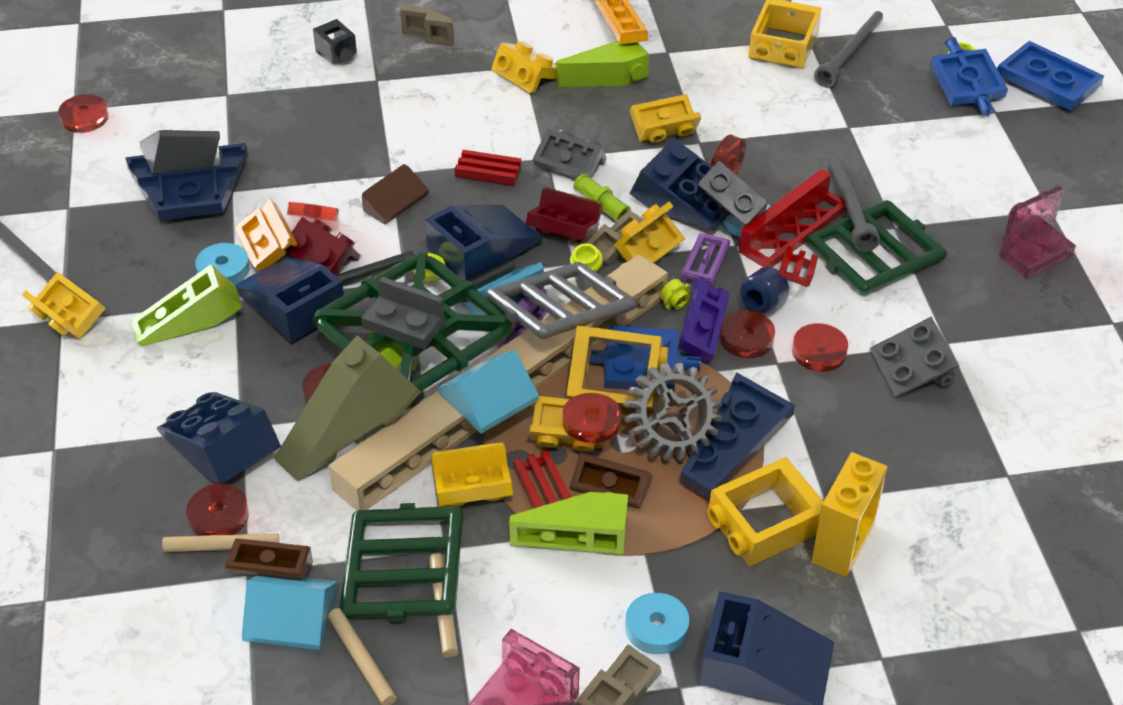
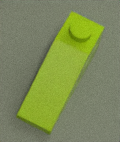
M618 41L556 60V85L558 87L625 86L648 78L649 53L638 42L620 45Z
M211 264L132 319L131 323L137 343L140 346H145L217 326L243 306L236 286Z
M588 492L511 515L509 521L510 545L624 554L628 495L611 492Z

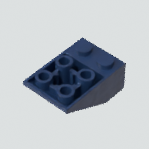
M675 138L640 171L629 193L647 208H651L655 204L661 208L670 201L673 207L666 213L668 217L713 231L730 215L728 211L699 187V181L710 171L712 166Z
M504 205L449 206L425 219L427 249L433 254L442 257L445 265L464 281L509 260L543 241V237L526 225L525 222Z
M289 256L235 284L238 294L290 342L317 328L313 324L314 313L344 295L342 281L324 265Z
M208 392L196 399V404L186 410L173 412L166 418V422L156 427L158 432L205 478L221 485L281 447L265 409L218 392Z
M719 591L703 654L700 685L786 705H823L834 641L758 599Z

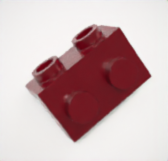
M546 187L542 189L539 206L527 213L526 225L536 227L535 230L542 234L558 233L565 235V239L568 241L582 243L598 231L603 204L599 201Z
M301 217L292 230V234L298 244L296 246L290 245L285 249L286 253L293 258L322 264L334 275H337L349 256L357 261L361 257L353 249L355 242L340 232L335 237L330 234L332 229L322 221L316 219L312 223L304 217Z

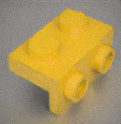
M517 41V44H500L492 65L494 72L529 93L536 92L541 78L556 79V65L553 64L554 59L542 53L536 54L532 51L533 47L521 41Z
M687 94L632 105L629 111L640 143L645 141L660 142L666 137L673 135H690L696 131L702 118L700 112H693Z
M670 201L661 208L657 204L653 205L641 215L644 219L642 222L638 223L634 219L620 230L623 236L614 246L627 262L640 254L652 263H655L686 239L666 214L673 207Z
M59 272L52 277L37 297H34L26 290L22 294L24 298L31 302L28 306L31 312L43 321L49 316L52 319L48 325L63 336L69 331L78 339L83 337L106 309L101 303Z
M539 396V400L535 402L533 423L530 425L529 430L531 440L537 441V445L546 448H557L558 444L573 445V449L582 452H592L594 448H603L608 403Z
M503 442L432 453L431 457L439 506H462L467 502L479 500L496 501L505 496L513 495L506 449Z

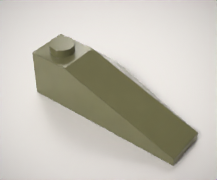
M357 335L332 362L274 459L300 481L335 459L337 452L352 442L358 444L366 439V433L382 423L386 426L396 420L421 391L380 353Z

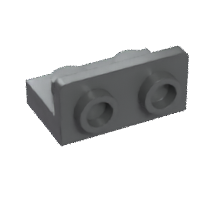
M547 128L532 160L536 166L577 179L581 174H587L592 178L598 164H605L607 158L603 147L597 141L589 138L582 140L574 137L568 131L558 130L557 132Z
M720 161L699 181V187L744 226H747L767 208L768 202Z
M382 277L378 282L379 297L361 318L362 328L425 350L445 323L443 298Z

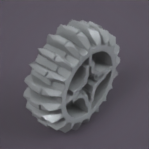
M667 362L661 364L660 373L655 367L647 369L649 379L643 375L636 378L637 384L641 389L637 387L629 388L628 393L636 398V401L624 402L625 408L634 410V414L625 416L624 421L627 423L635 421L637 427L631 429L628 433L630 436L641 433L643 437L637 443L639 448L645 447L650 442V456H656L662 448L663 460H670L674 451L676 459L680 461L685 459L686 450L690 455L693 451L698 453V441L705 445V448L708 447L710 442L705 434L709 436L717 435L718 430L710 425V423L722 420V416L713 414V409L721 407L722 403L718 400L711 402L710 396L715 394L717 389L716 387L707 390L704 388V385L709 380L706 375L696 380L697 368H689L684 375L683 363L675 364L672 372L671 366ZM665 383L679 384L688 389L692 396L685 399L676 396L672 389L668 390ZM655 389L657 393L655 396L658 404L655 414L647 418V401L651 392ZM686 404L685 407L679 409V414H676L678 419L675 416L659 419L667 414L666 410L670 409V407ZM698 406V423L691 433L689 431V428H691L688 419L689 413L694 407ZM662 424L667 425L674 434L678 433L681 441L664 439L653 428Z

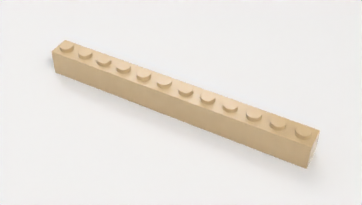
M640 254L621 264L619 268L607 276L616 281L618 288L636 300V308L584 327L609 330L610 326L626 327L662 301L660 299V292L668 283V272ZM593 286L584 291L602 305L614 302ZM572 300L563 305L572 314L586 311ZM549 314L541 322L546 324L557 319ZM526 329L521 335L502 345L496 352L481 362L474 364L472 368L495 355L516 350L535 389H537L571 365L576 329L546 339H540ZM593 340L592 349L604 341ZM437 391L328 465L332 490L356 511L367 510L432 464L431 455L433 452L452 450L478 430Z

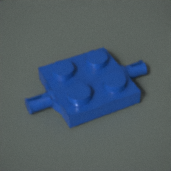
M952 37L948 38L945 45L950 53L933 56L930 66L950 105L976 103L983 116L992 114L994 108L989 100L1005 98L1008 88L987 49L963 50L956 37H953V39Z
M610 326L609 330L661 336L663 347H668L667 362L671 366L672 372L677 363H683L685 370L695 367L700 371L701 356L680 355V350L677 346L678 330ZM608 342L604 350H591L590 363L603 364L605 388L629 390L630 387H637L641 389L637 384L636 378L640 375L647 377L651 347ZM665 383L668 390L672 389L673 392L675 391V383Z

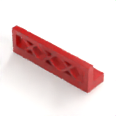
M820 169L753 219L747 226L742 227L739 253L763 268H773L783 260L788 245L794 247V252L806 242L805 239L809 233L829 225L847 211L844 200L829 191L832 174ZM825 201L834 208L819 209L818 205ZM801 218H815L813 224H799ZM782 233H795V238L779 239L778 236ZM775 249V253L767 257L759 252V250Z

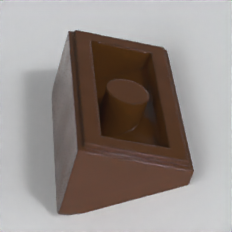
M403 164L362 193L363 211L382 223L387 224L429 193V189L409 166Z
M580 453L569 488L585 493L611 492L628 495V505L641 508L653 475L645 470Z
M235 538L225 565V572L302 581L313 563L311 546Z

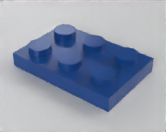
M1032 41L1026 42L997 67L1001 77L1008 82L1017 84L1033 94L1050 100L1070 111L1098 89L1104 79V75Z

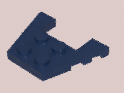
M246 143L219 146L220 165L162 173H152L144 155L125 157L129 173L159 221L176 220L184 217L223 213L247 159L248 151Z

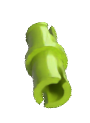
M581 174L575 180L573 189L585 198L601 202L603 204L602 211L616 222L628 210H631L629 205H626L613 195V191L609 187H602L591 179L589 175Z

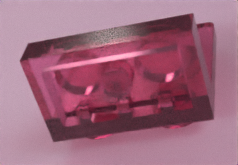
M1056 186L1048 191H1042L1031 199L1017 203L1009 212V219L1002 238L999 257L1024 278H1028L1074 255L1076 245L1054 228L1064 189L1060 186Z
M510 629L502 639V664L468 705H572L579 696L580 667L519 632Z

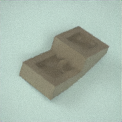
M409 4L402 5L400 9L402 33L426 36V43L454 46L453 19L424 7Z
M628 210L611 228L604 224L585 244L594 245L601 252L603 263L605 265L611 264L623 257L614 246L623 236L620 230L634 219L638 223L644 219Z
M628 644L606 672L601 669L577 698L576 702L578 705H634L662 673L661 667Z

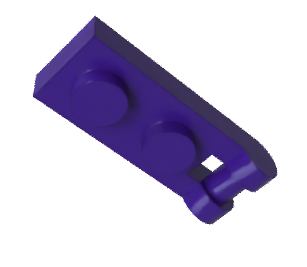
M700 276L695 281L691 290L692 298L678 348L693 356H701V360L708 363L715 355L730 292L721 287L716 289L710 286V281Z

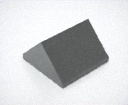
M158 130L139 142L140 149L152 173L210 167L214 165L220 140V131Z

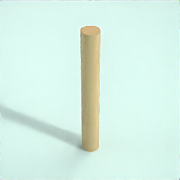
M279 533L163 537L162 550L163 552L231 550L235 538L280 543Z
M440 553L432 554L429 557L430 568H443L444 556ZM442 583L432 584L434 600H441ZM453 614L437 616L442 655L444 658L455 657L458 655V646Z
M340 608L333 609L328 614L330 623L381 704L392 705L396 701L397 696Z

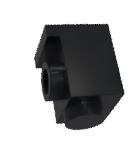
M338 19L313 28L315 52L318 55L323 54L331 63L338 61L347 62L357 54L355 34ZM334 33V39L327 35Z

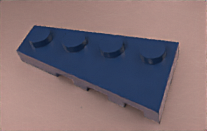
M737 372L732 379L729 391L725 392L721 399L722 406L716 412V414L722 416V420L710 423V425L718 430L717 435L709 436L705 434L710 442L706 448L705 445L698 441V453L692 452L681 472V483L709 500L711 490L728 483L794 415V404Z

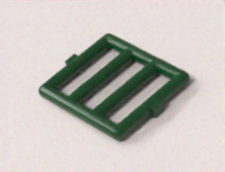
M889 200L862 210L866 222L876 227L880 236V242L903 262L899 266L891 269L873 251L861 252L856 249L851 237L852 232L849 231L854 228L850 216L809 233L805 239L806 243L826 261V268L833 274L839 273L862 295L874 292L941 261L947 256V250L925 231L926 226L918 219L913 221ZM887 214L929 252L916 257L882 227L875 218ZM837 236L878 275L865 280L824 241Z
M400 503V508L355 511L351 517L339 606L346 618H388L389 623L405 622L406 617L452 615L456 610L463 510L459 506L416 508L415 503ZM447 522V534L443 537L364 540L366 525ZM445 552L443 568L360 571L362 555ZM442 583L441 600L356 603L358 586Z

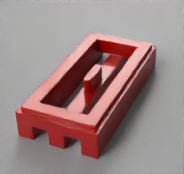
M463 149L461 157L458 159V165L454 168L455 177L514 186L522 168V158Z
M788 245L778 274L786 280L809 287L814 276L818 256L812 254L810 260L806 259V252L802 250L799 251L798 255L792 253L794 247ZM789 262L795 263L793 273L787 272ZM802 266L807 267L805 278L799 276Z
M548 450L542 451L541 457L536 458L534 454L528 455L527 461L524 462L520 458L513 460V468L533 509L541 507L543 504L527 473L532 470L548 504L558 501L541 467H544L560 501L571 498Z

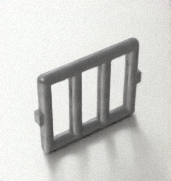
M576 262L489 289L487 292V298L505 312V318L512 323L519 322L540 339H546L574 330L577 326H586L634 310L637 306L636 300L618 288L614 279L609 276L602 277L582 262ZM579 276L614 302L602 305L566 279ZM551 285L586 311L572 314L538 288ZM522 293L557 320L544 324L509 297Z

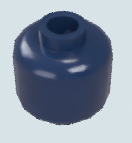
M771 267L760 268L743 281L740 287V296L742 303L752 313L761 316L769 315L786 302L790 287L788 280L778 274L779 271Z

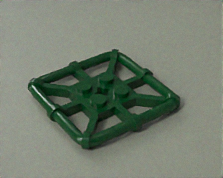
M419 252L418 255L407 258L374 278L367 277L361 281L359 287L332 301L322 309L317 310L313 317L314 326L336 347L343 351L350 344L351 340L334 325L362 326L361 318L367 311L346 309L367 297L377 299L379 297L378 282L382 277L396 281L416 270L414 285L411 287L431 293L424 287L427 270L433 272L452 289L440 295L444 302L445 323L425 350L433 346L448 359L410 381L413 357L425 350L378 333L364 340L376 351L387 345H391L402 355L400 373L420 391L425 390L455 370L462 371L468 367L469 361L497 345L514 331V323L505 318V312L479 293L475 284L470 280L464 281L439 260L428 256V252ZM460 301H469L485 315L457 314L450 307ZM458 330L490 332L462 350L446 338Z

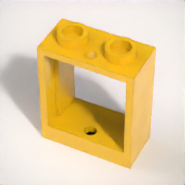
M766 0L751 33L748 58L804 69L819 32L822 7L785 0ZM769 28L806 36L802 42L766 35Z
M577 326L566 396L573 400L608 403L610 406L624 407V402L636 401V398L631 395L586 389L593 340L651 347L648 369L655 367L658 371L661 364L667 363L668 347H663L661 336ZM655 389L648 398L647 411H653L654 403H657Z
M850 453L822 503L811 563L844 577L849 575L875 525L888 466L856 453Z
M784 457L712 489L707 513L712 525L715 528H720L727 537L733 552L738 556L741 555L748 566L751 567L816 536L821 506L824 501L790 460ZM773 489L794 516L756 533L735 506Z

